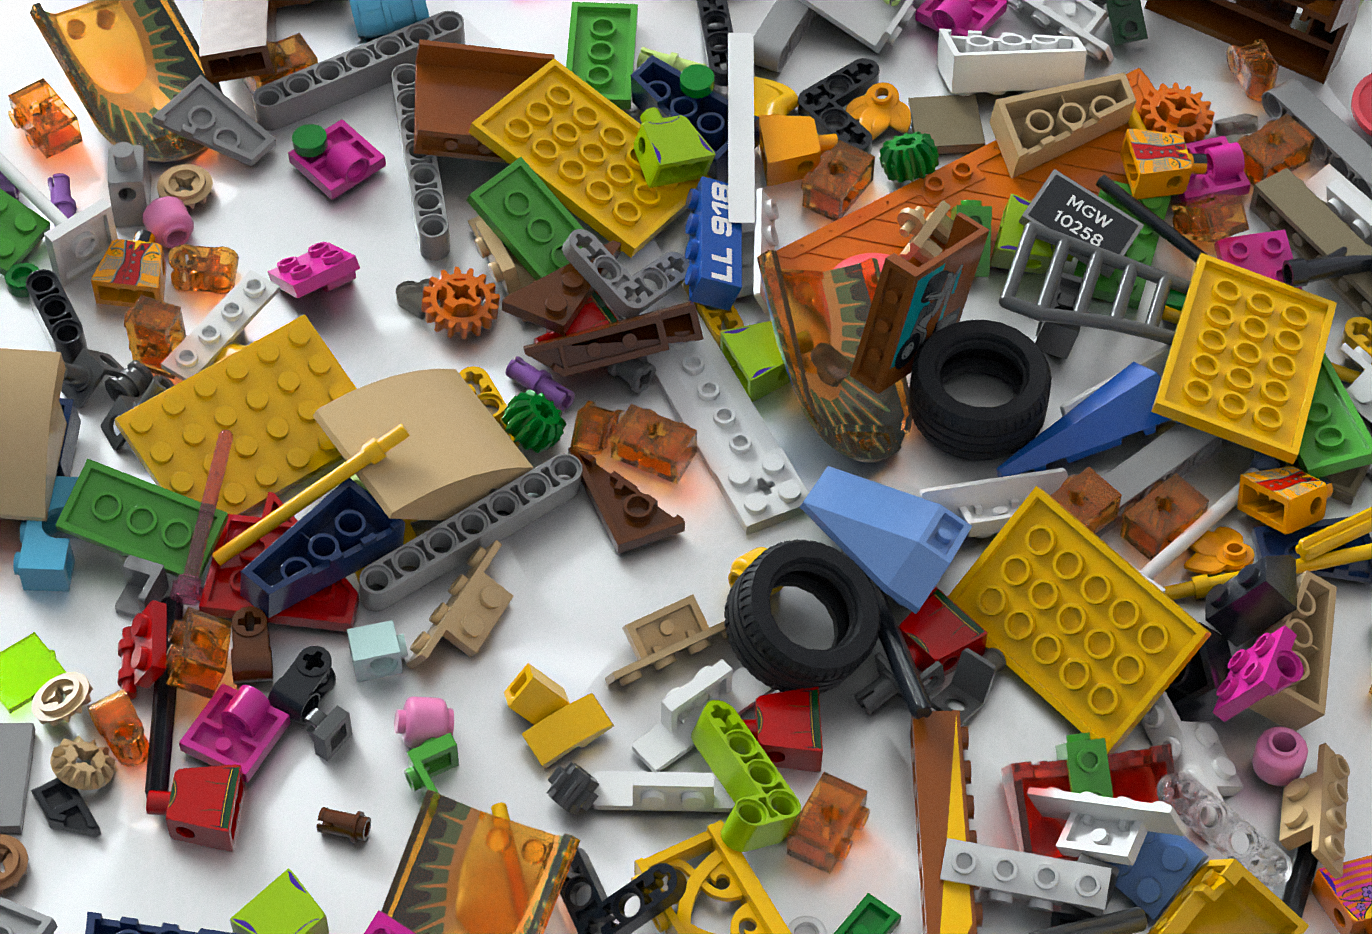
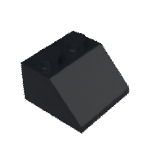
M1291 555L1265 556L1254 564L1246 565L1236 576L1224 584L1214 586L1206 595L1205 620L1235 647H1238L1297 609L1296 559Z
M1201 622L1199 623L1211 633V636L1165 690L1181 721L1200 722L1212 721L1218 718L1212 713L1219 698L1216 692L1230 671L1228 663L1232 655L1228 640L1222 634Z

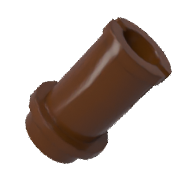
M322 807L317 819L318 821H323L322 824H317V832L348 837L352 843H358L359 840L366 841L370 833L371 818L365 816L362 811L352 814Z

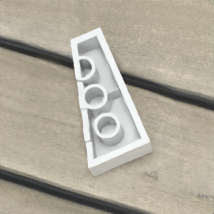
M939 29L936 66L950 92L960 96H970L974 92H988L994 95H1001L1006 93V91L1029 93L1084 81L1087 50L1078 37L1034 34L1031 41L1016 35V33L1002 32V36L999 38H989L982 36V31L968 30L967 37L951 36V29Z

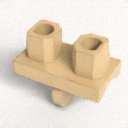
M942 200L934 212H931L926 219L923 216L925 210L920 206H917L915 209L904 208L901 210L897 217L901 227L899 233L903 237H908L909 234H912L913 237L900 253V257L907 261L914 257L919 262L925 264L943 251L929 236L932 234L944 245L948 242L954 223L946 215L951 207L948 203Z

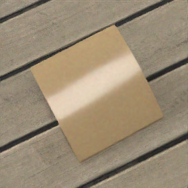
M0 348V518L47 522L67 426L59 401L66 370L61 352Z
M427 369L394 375L353 390L322 406L313 414L314 419L346 461L362 451L361 446L371 439L376 438L378 440L401 423L405 426L410 434L407 439L386 452V458L375 465L370 463L356 473L388 518L445 521L486 497L492 488L500 489L533 469V466L456 369Z

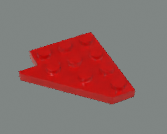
M268 492L262 517L228 514L229 519L214 552L282 506V501L274 492ZM294 516L221 566L212 556L199 603L200 615L232 619L234 614L241 608L254 607L240 595L241 570L298 522ZM345 577L280 613L267 618V623L347 632V629L353 628L359 605V594Z

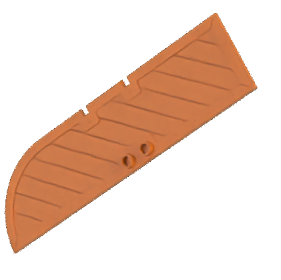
M1137 68L1127 73L1126 76L1137 100L1135 108L1139 114L1144 95L1148 96L1149 90L1154 88L1144 72ZM1126 123L1012 179L998 143L995 140L935 170L932 174L925 175L924 179L919 178L775 251L778 273L831 336V320L824 307V289L820 275L830 273L839 263L855 255L865 253L888 255L895 253L900 255L913 237L912 234H909L908 237H903L899 233L901 227L897 217L902 209H915L917 206H920L925 210L923 216L926 219L931 212H934L942 200L951 206L946 213L950 218L951 209L956 205H961V200L982 201V206H992L991 260L1002 214L1011 193L1032 202L1054 169L1097 196L1099 195L1100 188L1096 186V183L1103 175H1106L1111 180L1129 184L1120 152L1126 130L1131 128ZM931 234L929 238L943 249L942 252H944L947 243L944 245ZM914 257L908 261L916 267L923 265Z

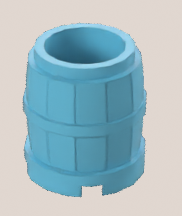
M349 0L358 37L365 36L366 39L382 37L429 17L426 0Z

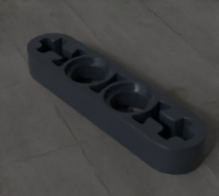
M697 0V12L707 66L714 73L715 85L728 86V48L724 50H714L712 48L716 45H726L728 47V33H733L727 0ZM714 3L716 9L710 10L709 4ZM712 23H721L724 26L719 28H711L708 25ZM726 63L727 70H722L720 64Z

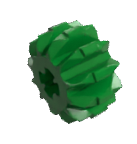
M918 131L913 134L906 132L902 136H894L893 140L884 142L883 147L879 150V159L885 175H887L888 180H897L898 183L908 180L913 182L918 178L924 179L926 174H932L939 165L938 149L930 134H921Z
M531 389L525 393L521 392L518 396H514L507 404L508 406L504 410L505 414L501 418L503 423L507 425L506 433L514 437V442L521 443L524 450L532 449L537 454L543 450L547 451L550 447H554L564 434L563 429L567 424L561 418L563 412L556 409L553 405L554 401L547 400L542 392L537 395Z

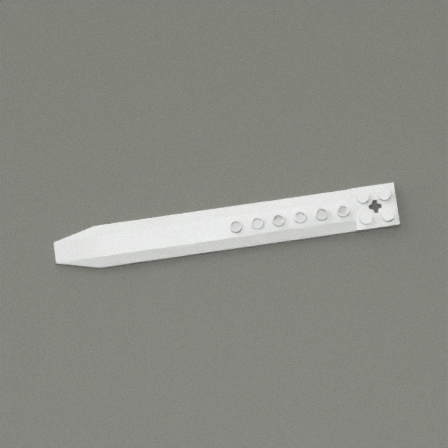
M569 211L585 230L592 233L602 245L610 242ZM653 238L632 258L621 251L616 260L633 276L662 256L663 253ZM672 268L666 269L664 273L668 276L673 270ZM609 271L607 272L604 278L612 279V275ZM644 279L647 287L652 290H658L655 282L650 279ZM680 285L639 315L690 302L689 296L683 286ZM634 293L631 297H629L626 300L635 301L638 296L636 295V293ZM697 311L703 340L668 343L670 350L643 356V359L646 363H651L655 366L654 378L745 534L748 535L804 514L805 512L800 506L809 492L782 447L778 446ZM618 314V316H619V318H620L621 320H622V319H626L625 317L620 316V315ZM761 486L770 488L769 495H765L762 491L757 493L755 491Z

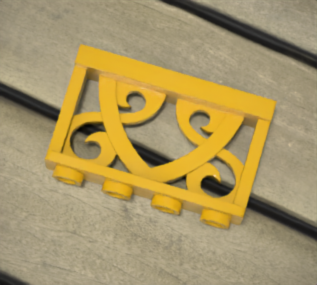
M722 820L708 825L707 830L645 859L640 858L634 861V877L631 878V881L659 863H667L689 877L683 897L675 903L678 904L677 915L671 906L652 919L660 933L665 931L666 934H714L691 924L694 904L702 890L707 896L715 900L725 902L739 900L742 906L735 912L731 920L730 934H739V926L745 921L752 922L756 929L754 931H746L744 929V934H792L742 852L731 849L723 842L721 830L724 823ZM704 853H711L696 869L687 863V861ZM710 878L711 882L716 886L718 879L725 878L730 885L726 889L720 890L710 885L707 881ZM645 889V892H647L648 894L652 892L648 889Z

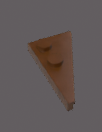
M613 240L603 245L616 259L621 253V243ZM569 263L504 297L502 300V311L564 336L595 289ZM597 268L599 274L604 278L608 271L604 268Z
M576 446L568 448V454L576 456L582 464L581 482L618 554L685 531V521L681 516L677 514L673 517L658 507V501L655 498L640 492L636 485L617 472L613 471L610 474L596 464V458L588 452L580 450Z

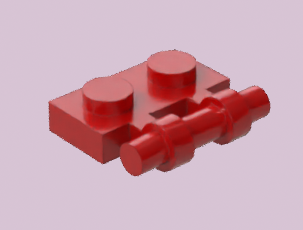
M152 600L141 613L136 614L132 626L122 629V639L118 642V656L122 658V666L117 672V683L121 687V697L125 700H133L137 697L138 686L149 689L166 670V603Z

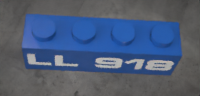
M702 176L697 187L689 190L686 199V209H690V215L685 227V233L689 234V241L685 251V259L689 260V267L685 275V285H689V301L730 311L742 289V223H728V183Z

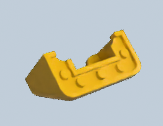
M1219 859L1208 861L1194 873L1147 934H1303L1309 925L1236 859Z

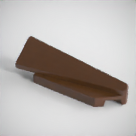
M690 301L523 346L525 355L532 357L564 377L670 350L668 343L699 341L704 338L696 306Z

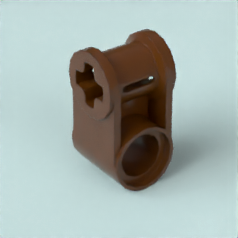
M248 606L241 608L232 618L233 649H231L233 683L273 681L272 650L266 614L257 607Z

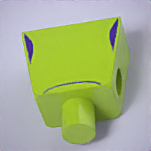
M655 107L645 110L640 116L642 124L634 141V150L648 187L653 188L699 179L702 176L706 177L716 154L690 121L682 115L663 118L658 108Z
M1011 193L1002 214L990 266L1010 269L1025 227L1019 223V220L1031 201ZM1035 239L1024 272L1045 274L1056 246ZM1068 253L1066 261L1072 262L1074 257Z
M771 321L721 331L720 349L752 402L791 382L776 343ZM775 321L786 362L798 372L799 356L812 351L810 339L805 332L787 337L779 322Z
M289 868L230 918L232 931L237 934H329L325 913Z

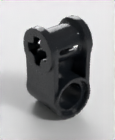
M309 646L303 649L285 674L272 687L268 696L271 706L289 714L290 719L305 725L307 723L305 722L307 715L314 708L318 709L336 683V675L331 668L332 658L329 651L320 646Z

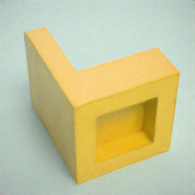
M529 663L504 691L508 707L533 725L570 704L565 689Z

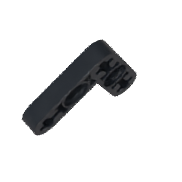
M867 58L851 62L803 90L798 97V115L812 117L815 120L816 130L819 135L837 134L839 153L852 161L865 160L872 151V135L843 109L853 99L865 95L872 85L879 83V65ZM835 86L844 87L847 91L841 94H837L832 92L830 89ZM839 121L843 126L840 128H830L826 123Z
M560 843L557 844L548 855L547 864L549 871L551 870ZM578 847L571 863V868L573 872L579 875L574 876L571 871H568L560 895L578 934H595L598 931L597 924L599 922L604 923L601 927L602 934H631L678 902L686 891L687 881L685 875L680 870L667 863H659L607 897L588 854L584 849ZM667 876L671 879L668 880V889L664 892L661 890L664 886L662 879ZM589 885L592 891L589 901L582 906H578L576 895L579 889ZM645 889H648L652 892L648 894L647 892H645ZM638 896L640 899L638 912L634 916L627 917L624 911L626 902L631 897ZM617 919L619 921V924H616L613 921Z

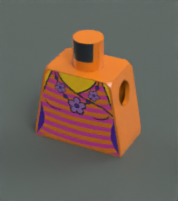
M1372 855L1343 862V876L1337 879L1325 867L1317 869L1311 891L1340 934H1372Z

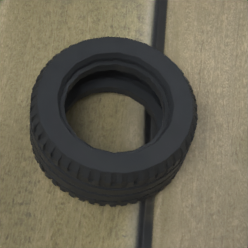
M966 320L953 323L936 331L927 338L914 356L908 399L910 415L917 429L928 441L952 455L972 460H991L1007 456L1022 449L1032 441L1043 427L1052 383L1051 369L1045 354L1037 344L1016 328L990 320ZM966 372L987 373L1006 381L1012 386L1017 396L1008 403L999 406L974 407L955 400L945 391L942 384L952 376Z
M803 539L780 542L763 551L733 584L727 596L724 612L725 631L729 637V644L732 646L731 648L736 654L737 659L751 675L771 689L779 690L780 692L818 687L819 694L840 685L868 658L879 637L881 618L879 616L880 608L875 591L864 572L855 562L831 546ZM779 586L798 587L813 594L826 607L833 621L834 641L832 647L826 650L807 649L792 642L778 628L771 614L770 595L772 589Z

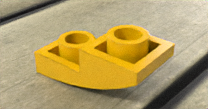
M590 693L541 720L523 732L522 736L544 768H548L576 747L584 748L614 727V724L595 695Z

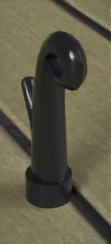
M1343 246L1328 255L1312 260H1305L1304 258L1285 260L1282 266L1283 280L1285 284L1297 288L1307 286L1310 282L1368 271L1372 273V255L1345 256L1347 247Z

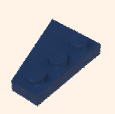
M1348 517L1323 519L1286 535L1270 526L1253 527L1251 538L1258 561L1265 556L1291 555L1294 559L1301 558L1300 554H1297L1295 551V546L1298 545L1300 539ZM1367 533L1329 552L1372 543L1370 534ZM1372 559L1311 571V573L1318 576L1372 584Z

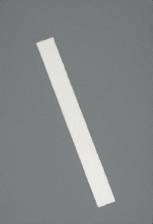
M728 33V223H755L753 33Z

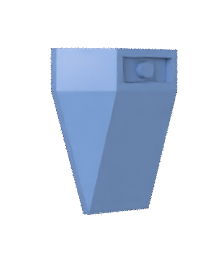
M830 466L825 469L800 506L884 593L892 597L896 603L908 608L915 614L920 610L951 564L972 528V525L941 504Z

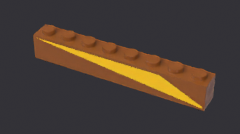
M960 710L932 711L928 718L922 717L920 719H915L911 716L909 733L923 934H977V927H982L983 908L982 902H975L974 891H979L980 887L940 880L947 838L977 843L976 830H969L968 819H974L973 795H966V784H971V761L964 760L963 750H968L969 746L968 726H961Z

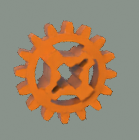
M1162 83L1159 90L1151 88L1148 96L1144 95L1139 116L1144 120L1143 123L1147 130L1180 134L1184 137L1186 144L1195 142V140H1204L1205 135H1209L1215 112L1209 110L1211 106L1210 101H1201L1203 93H1191V86H1187L1183 90L1179 89L1178 83H1174L1172 88H1168Z
M455 267L454 274L451 275L447 271L441 270L440 280L432 276L429 279V286H424L421 310L426 312V323L435 322L434 331L436 332L447 329V337L452 338L455 332H459L462 339H466L467 333L470 331L477 337L480 336L481 326L490 329L492 327V319H497L500 295L495 294L496 285L494 283L486 284L487 275L485 274L478 277L473 276L474 270L472 268L466 274H462L459 267Z

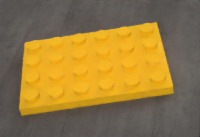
M555 58L473 121L468 133L509 164L522 157L569 211L608 241L614 240L621 243V251L630 258L686 210V199L691 188L695 189L701 179L649 188L634 150V141L641 124Z
M1201 253L1196 262L1151 412L1294 464L1300 450L1337 302Z
M303 314L116 417L115 425L157 486L222 510L228 514L246 515L266 503L268 492H274L279 496L344 459L314 419L313 414L322 406L357 388L307 316Z
M1037 486L947 596L988 632L986 647L988 649L996 648L1000 650L1005 656L1006 665L1079 731L1082 733L1090 732L1091 740L1105 738L1107 755L1110 756L1114 754L1211 636V633L1042 488Z

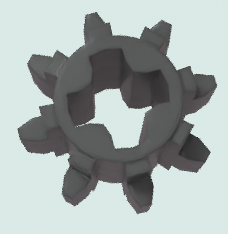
M572 761L565 769L559 765L548 779L552 785L546 793L571 814L576 815L581 808L588 811L599 797L594 793L599 786L598 781Z

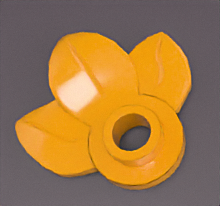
M883 82L872 85L867 90L866 95L853 99L845 110L855 120L860 121V124L870 132L872 141L882 134L888 126L900 133H906L910 129V109L899 100L898 90L889 83ZM882 95L887 96V97L884 98V99H878V98H877L878 96H882Z
M1219 526L1214 533L1209 530L1190 546L1196 553L1185 562L1184 569L1209 575L1222 571L1226 574L1241 571L1246 565L1253 563L1254 551L1249 545L1243 543V536L1238 531L1229 527Z

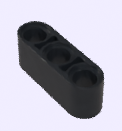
M46 269L36 270L27 277L25 282L32 311L52 351L61 352L63 361L73 364L83 348L88 349L82 324L57 275Z

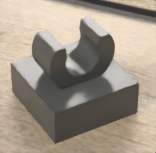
M338 705L328 716L323 711L314 708L305 718V722L310 724L307 728V733L313 737L315 754L326 761H329L353 734L350 713Z

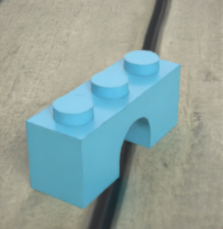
M56 476L47 522L31 520L21 522L20 542L22 547L21 552H16L14 555L13 569L14 574L20 576L24 590L70 591L75 565L71 542L69 538H54L52 536L59 532L55 526L78 477Z

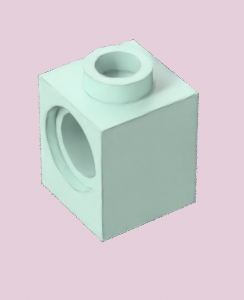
M393 620L347 629L349 648L357 682L403 673L401 658L408 657L404 634L396 635Z

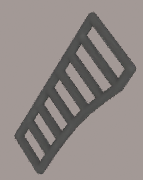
M1028 222L1023 229L1003 286L999 305L1004 309L1036 321L1110 330L1172 345L1175 331L1161 328L1159 325L1170 289L1187 295L1191 281L1037 223ZM1039 239L1056 247L1035 305L1015 296L1034 241ZM1069 251L1089 258L1073 310L1050 308ZM1103 264L1123 271L1109 316L1087 313ZM1136 277L1157 284L1145 323L1124 319Z

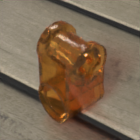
M1256 39L1253 44L1240 47L1233 44L1227 47L1226 58L1230 71L1235 75L1248 98L1262 101L1263 93L1276 86L1279 65L1268 50L1266 42L1263 39Z
M182 244L170 250L168 260L173 268L171 283L176 289L226 294L234 288L239 256L233 249L223 246L204 247ZM185 254H188V258H189V260L187 261V264H186ZM184 273H185V275H186V281H185V282L183 281V275H184Z
M588 400L577 411L571 448L587 455L601 454L612 442H616L624 424V410L617 409L616 411H611L598 407L594 401Z
M123 688L87 706L97 731L102 738L104 737L116 760L121 765L134 767L147 760L149 742L144 735L143 724Z

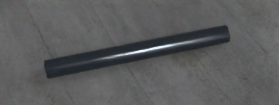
M1103 175L1096 183L1098 188L1196 263L1201 253L1208 255L1109 177Z

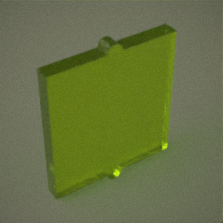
M35 632L0 652V702L10 714L31 702L38 690L46 682L60 674L67 673L57 661L55 651L49 650Z

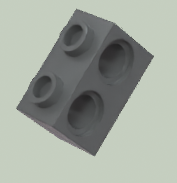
M1062 272L1050 308L1072 311L1083 278ZM1038 321L1034 342L1042 352L1067 359L1078 337L1081 326Z

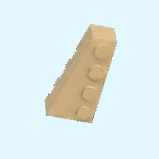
M1123 72L996 99L989 123L1012 179L1128 123L1137 100L1127 76Z

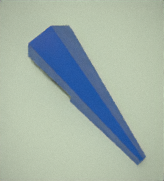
M1132 362L996 468L997 476L1018 475L1032 469L1034 472L1045 471L1046 464L1065 458L1070 463L1121 445L1122 439L1130 434L1143 431L1147 436L1155 433L1156 425L1172 420L1151 412L1161 377L1157 372Z

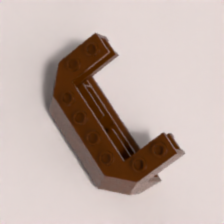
M1147 0L1144 8L1324 84L1342 57L1356 22L1360 0ZM1298 7L1303 9L1301 14L1296 12Z

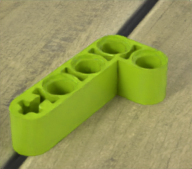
M720 700L707 702L691 732V739L735 803L721 830L723 842L735 851L748 852L784 841L801 811L799 799L736 710L728 703Z

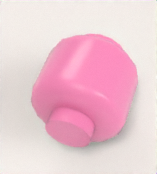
M165 196L157 198L143 212L142 221L147 231L153 233L155 243H159L164 248H178L184 245L193 232L194 222L183 201L177 197Z
M409 697L404 704L403 710H396L394 719L395 733L402 734L404 744L410 748L419 747L424 741L433 737L439 738L448 733H451L453 736L454 711L452 708H448L446 702L441 698Z
M1272 727L1265 730L1257 739L1252 757L1255 773L1268 784L1275 786L1288 785L1293 780L1299 778L1303 772L1308 755L1306 741L1299 733L1287 727Z

